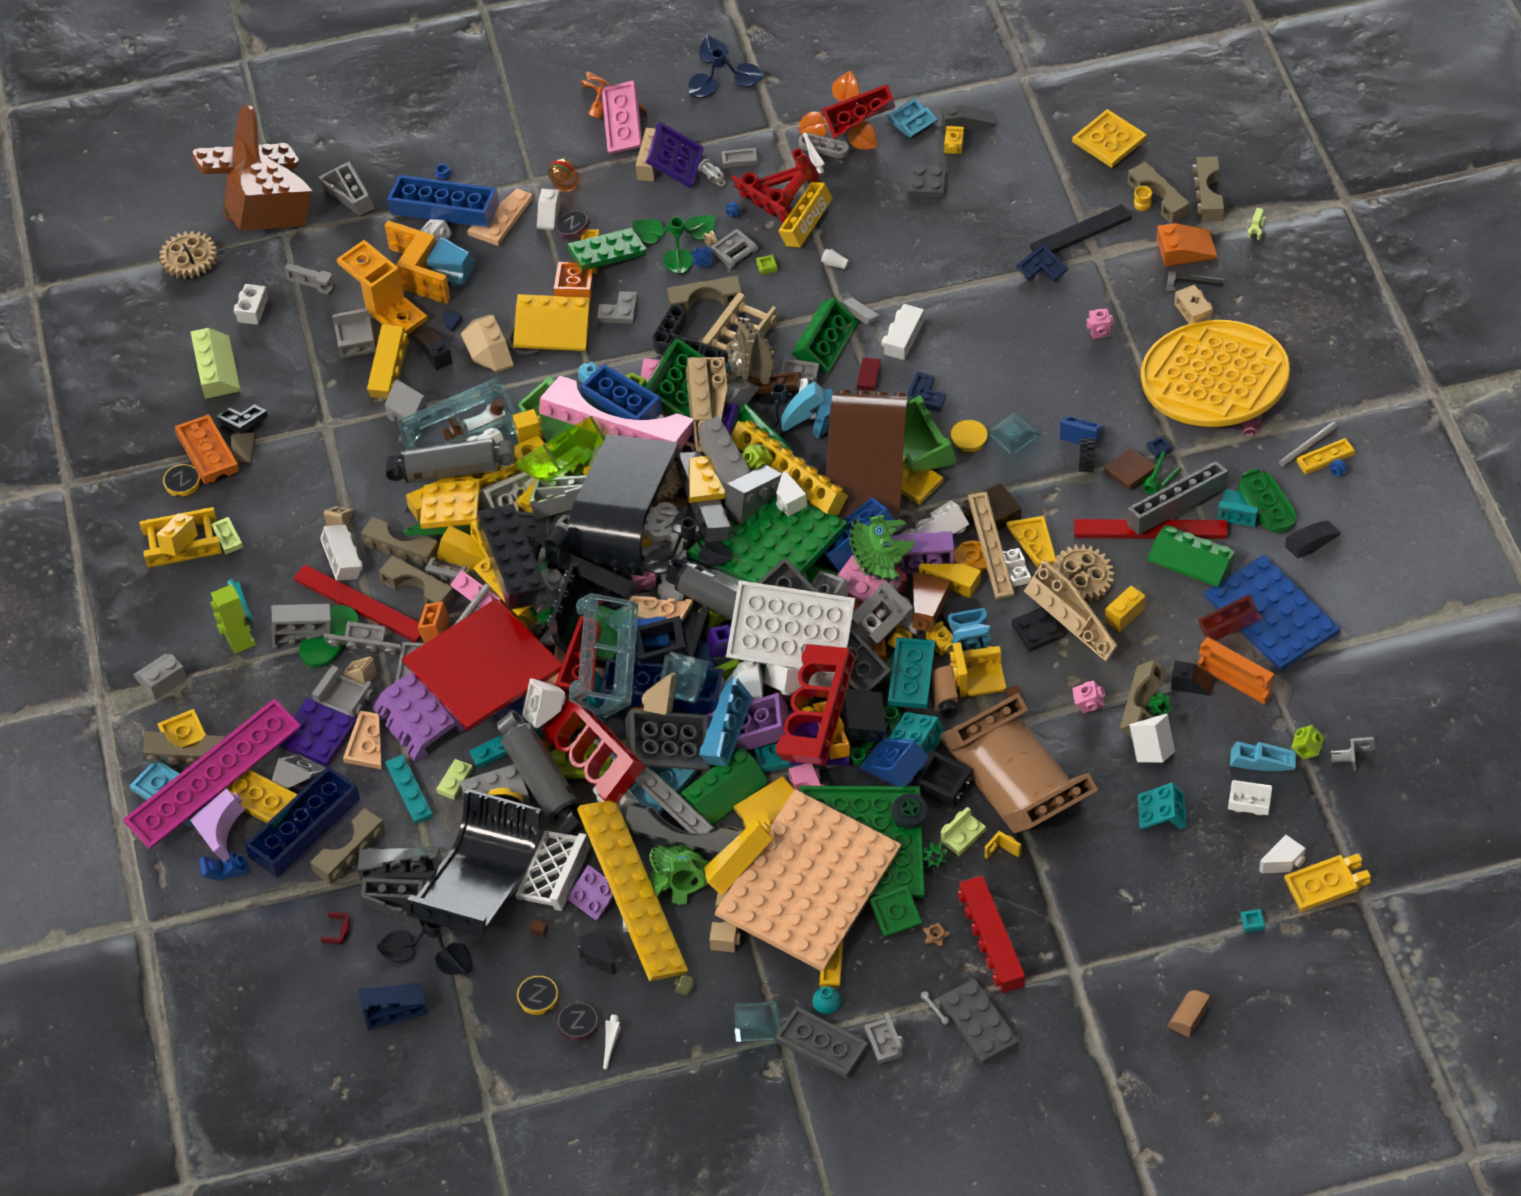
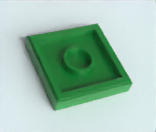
M908 885L869 899L883 938L922 924Z

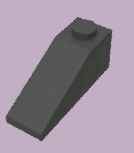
M959 104L942 107V125L945 134L946 126L964 127V131L996 126L993 111Z

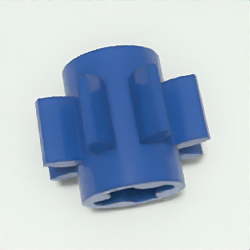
M705 245L703 248L698 246L691 255L694 259L692 261L693 264L699 268L702 265L708 267L714 258L711 255L713 252Z

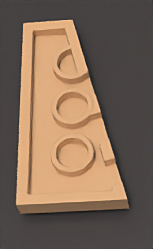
M516 189L500 202L489 228L472 226L467 230L468 235L499 246L532 201V194Z

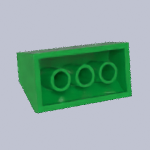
M835 297L821 302L791 354L797 360L819 363V371L829 373L859 321Z
M1165 525L1158 533L1147 561L1219 587L1232 569L1236 551L1227 546L1215 544L1208 539L1196 537L1192 533L1177 530L1173 526Z
M739 747L732 753L728 767L716 765L683 790L681 796L711 826H714L734 811L736 804L768 784V780L755 759L746 750Z

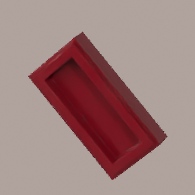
M862 358L857 389L875 391L881 359Z

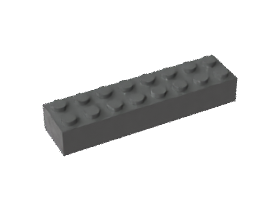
M786 557L757 582L818 592ZM851 628L847 648L856 655L849 685L855 690L873 691L892 674L891 669Z

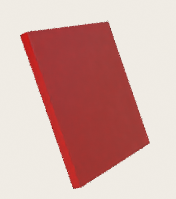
M497 598L401 658L402 663L467 731L527 694L530 678L545 682L559 673L562 667V663Z

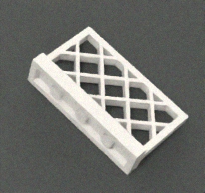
M545 830L515 894L516 899L551 905L555 910L562 911L591 848L587 834L579 833L578 836ZM548 838L557 839L558 842L548 847L546 846ZM568 842H575L571 848L567 850L564 849V844ZM561 847L563 852L552 857L550 851ZM548 853L550 858L539 863L540 856ZM566 856V862L557 866L555 861ZM553 863L556 868L545 873L543 867ZM540 869L543 874L532 879V873ZM559 873V878L550 883L548 877ZM546 879L548 884L537 889L535 884ZM533 885L535 891L529 894L523 893L526 888ZM549 889L552 890L550 898L541 897V893Z

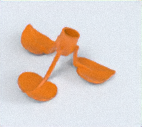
M586 71L585 74L588 80H596L600 83L599 87L581 79L582 87H591L597 92L596 100L588 114L601 120L604 108L603 102L599 99L604 84L609 87L611 85L603 78ZM638 103V107H640L647 116L646 109L640 103Z
M851 71L846 72L833 83L832 93L838 101H844L860 95L858 82ZM809 112L801 119L799 132L801 134L811 133L825 137L827 133L826 120L823 121V115L820 112ZM861 121L852 127V130L847 134L849 142L858 149L868 150L878 146L875 129L868 121Z

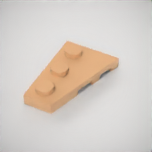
M632 596L624 609V613L633 615L635 619L665 616L668 619L680 615L683 622L693 605V599L675 601V598L657 600L655 597Z
M366 711L359 712L343 757L344 763L382 770L379 714Z

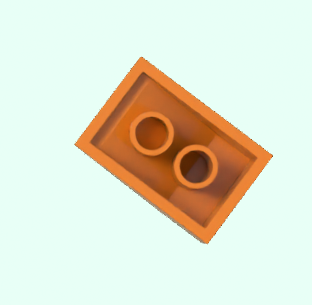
M1177 223L1157 226L1156 240L1164 267L1217 259V253L1209 230Z
M558 262L554 296L590 298L591 307L594 268L582 271L576 262Z

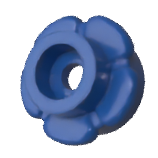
M439 164L436 167L435 176L437 178L445 180L451 176L452 171L447 164Z
M732 201L726 204L725 211L731 218L733 216L738 218L741 208Z
M1336 459L1329 465L1333 475L1344 476L1346 474L1348 466L1342 460Z

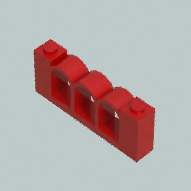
M806 644L805 650L801 655V662L804 665L798 672V681L802 687L798 688L791 697V706L795 712L786 718L784 722L785 735H781L776 744V754L783 761L817 765L827 764L856 655L849 648ZM820 671L835 672L831 687L809 685V680L815 673ZM810 697L828 698L824 713L802 711L803 703ZM804 722L821 723L817 739L795 736V731Z
M570 694L566 695L561 711L549 719L540 730L545 736L544 740L553 746L555 744L558 750L569 754L572 765L584 770L586 779L596 785L594 788L600 793L598 796L604 801L618 803L645 767L579 698ZM583 720L587 725L569 746L571 735ZM599 736L602 741L584 762L587 749L596 737ZM614 751L618 755L617 758L600 778L601 767Z

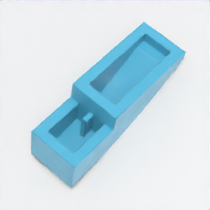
M815 381L802 389L784 410L781 417L783 432L813 416V408L824 403V391Z
M1237 741L1231 748L1230 766L1261 771L1294 770L1296 768V752L1261 742L1254 746Z

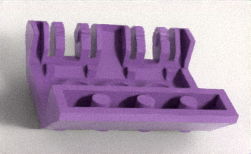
M412 672L381 692L373 707V710L379 714V718L382 721L387 720L386 727L397 741L400 742L401 746H407L406 752L415 763L428 756L425 747L456 726L460 733L465 730L459 721Z

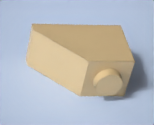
M677 673L669 674L644 693L642 698L644 711L664 715L672 712Z

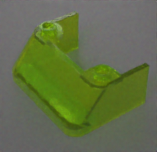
M590 416L517 460L515 464L518 469L540 482L545 481L548 483L556 478L554 474L561 471L565 466L578 458L584 460L592 455L590 451L602 445L605 437L593 417Z

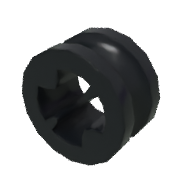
M944 700L939 704L940 714L944 718L953 717L958 713L954 700Z

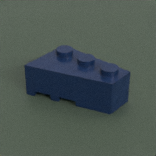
M421 983L357 989L368 1030L429 1014Z

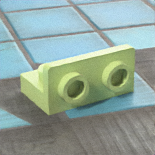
M967 807L965 810L958 812L950 824L944 825L941 830V843L960 856L986 831V826L971 816V809Z

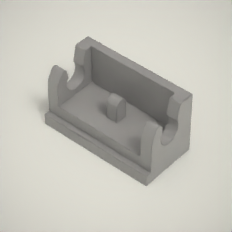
M434 557L430 559L425 568L426 574L433 575L440 582L448 583L450 586L461 570L468 575L470 574L467 565H463L461 569L438 564Z

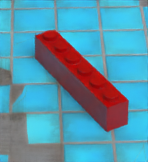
M983 875L959 882L958 899L960 903L965 905V916L967 920L970 919L972 922L971 929L973 935L978 936V946L980 952L986 955L985 963L988 970H992L994 974L992 979L995 987L999 986L1001 994L1025 987V974Z

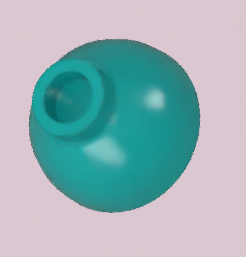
M824 986L814 993L812 1004L818 1012L831 1014L839 1009L841 997L833 987Z

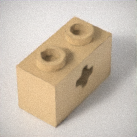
M1195 285L1175 292L1174 304L1189 324L1212 319L1213 307L1210 302L1206 301L1202 291L1198 290Z

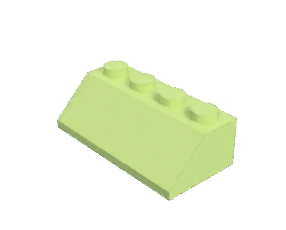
M210 328L191 331L205 399L241 391L229 335Z

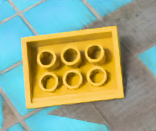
M518 294L513 348L586 351L590 298Z

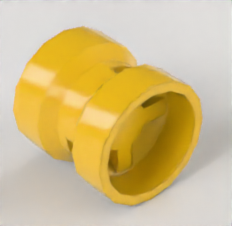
M1139 186L1135 189L1134 207L1137 210L1146 211L1151 207L1152 190L1149 187Z

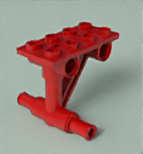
M800 148L792 152L796 165L794 168L758 179L753 172L745 173L741 179L734 175L731 177L734 182L733 186L739 190V195L745 199L750 198L751 202L759 208L760 206L764 207V210L771 216L775 214L782 223H784L792 211L790 203L806 181L809 184L811 182L822 183L819 179V172L811 162L810 157L804 154ZM790 181L784 189L771 188L772 186Z

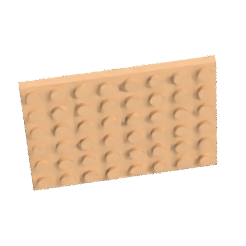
M794 790L770 827L773 839L735 880L716 909L715 915L823 972L900 850L901 844Z

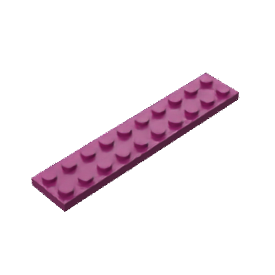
M274 698L125 817L123 822L149 850L152 849L301 729V725Z

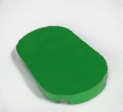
M1258 469L1244 472L1239 480V491L1248 505L1258 508L1257 519L1262 526L1275 533L1289 531L1295 523L1296 511L1275 479L1269 473L1260 472Z
M339 605L330 608V634L345 636L347 621L359 623L358 615L351 607ZM324 635L311 639H306L305 637L299 646V654L304 664L312 668H320V666L331 664L346 645L330 646L325 643Z

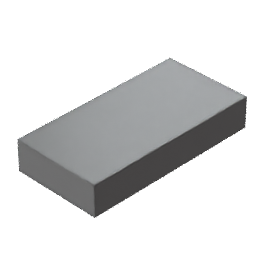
M756 148L721 151L723 168L758 165Z
M854 298L844 300L841 303L854 317L865 324L873 323L879 319V314Z

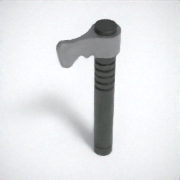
M1169 271L1166 275L1168 280L1165 291L1172 292L1176 290L1173 286L1175 280L1223 286L1224 279L1185 275Z

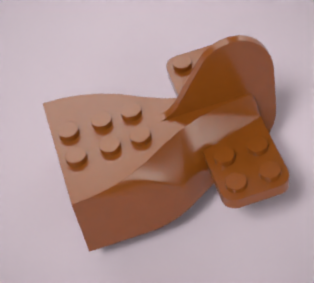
M244 105L240 109L233 147L198 148L193 150L192 160L201 173L228 174L224 203L239 231L306 225L312 190L300 177L288 170L297 168L299 159L292 148L286 143L259 145L257 118L251 105Z

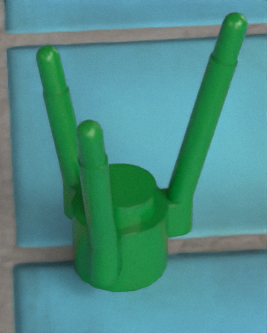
M1164 451L1159 457L1153 474L1147 477L1142 484L1143 490L1148 494L1153 495L1162 490L1181 470V467H1178L1161 484V479L1156 475L1165 456Z

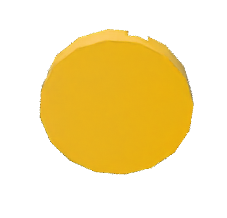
M964 420L953 426L951 442L955 448H959L963 452H976L987 443V430L978 421Z

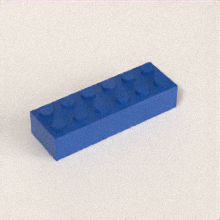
M405 175L398 176L387 198L390 212L393 215L429 220H445V222L489 228L500 205L497 188Z

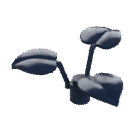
M707 34L700 46L699 56L704 63H712L710 76L705 73L695 74L689 81L688 93L696 98L712 95L718 86L717 82L712 79L715 67L721 68L725 64L736 74L734 80L741 87L755 85L765 74L759 67L751 63L739 64L736 71L729 63V60L725 58L727 54L726 45Z

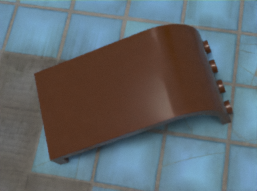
M839 390V393H833L829 417L826 477L830 479V483L840 486L843 489L842 492L848 495L839 515L834 516L844 520L873 497L889 510L895 520L900 519L907 406L910 403V398L906 396V393H895L894 396L887 395V392H876V395L868 394V391H857V394H851L849 390Z

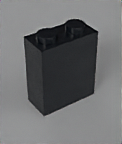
M847 689L840 713L847 739L852 741H869L871 743L882 740L886 733L881 692Z

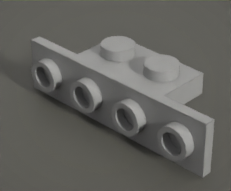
M347 621L345 636L324 633V641L330 646L346 645L350 649H358L360 647L366 648L370 652L381 650L390 655L401 653V644L384 642L385 626Z

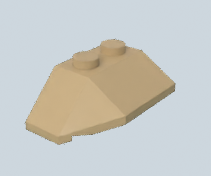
M489 314L474 319L462 331L461 337L474 362L490 368L496 373L514 367L506 340L494 315Z

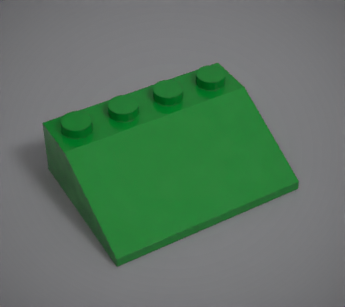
M677 337L665 351L644 387L660 396L664 414L669 416L680 414L690 418L686 378L687 359L706 357Z

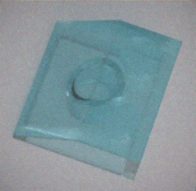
M671 652L665 655L660 681L673 672L677 673L674 698L696 703L706 680L709 661Z

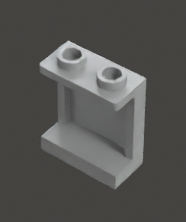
M367 308L332 315L340 358L376 352Z
M332 665L313 691L312 697L315 702L357 718L359 712L364 711L367 702L372 700L374 689L372 682L367 681L364 685L340 675L338 667Z

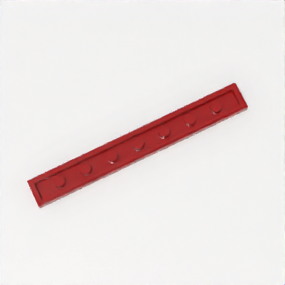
M1074 519V538L1156 539L1160 530L1166 525L1173 526L1185 533H1192L1194 536L1202 539H1227V520H1166L1138 535L1127 525V519Z
M304 565L293 577L295 582L340 605L351 607L357 614L381 626H385L387 629L414 643H418L422 638L418 630L419 622L307 565Z

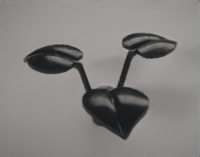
M777 383L772 387V393L757 394L755 399L764 405L770 404L773 400L775 401L776 421L766 420L765 422L783 439L787 431L783 432L782 423H779V405L786 404L788 399L792 400L793 397L791 393L787 392L785 384ZM817 407L813 408L814 415L807 420L815 421Z
M687 505L675 516L672 522V528L678 534L672 554L665 549H654L646 555L642 566L649 572L666 574L669 561L675 557L682 538L685 540L696 538L701 549L698 553V558L707 566L724 564L732 559V554L726 546L717 541L706 542L705 546L701 544L699 539L700 527L693 509L690 505Z
M430 922L425 923V928L421 929L420 934L412 943L408 933L394 931L389 933L377 945L378 951L386 959L393 962H405L413 957L414 951L412 947L426 934L431 938L437 937L443 950L438 952L435 957L436 967L441 972L456 975L465 974L469 969V957L463 946L451 943L445 948L441 934L442 926Z

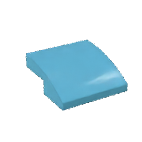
M916 98L888 115V119L910 138L938 120L929 108H923Z

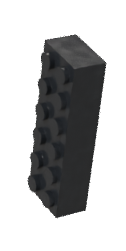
M514 504L477 511V529L508 610L545 603L546 585Z

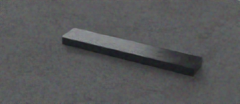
M1121 204L1030 244V248L1034 252L1044 243L1052 253H1055L1132 219V215Z

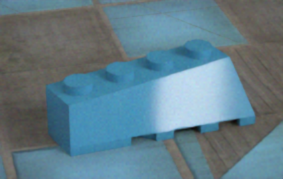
M733 678L724 686L719 696L717 708L713 712L711 724L707 729L704 743L700 747L699 755L707 764L728 767L753 697L738 678Z

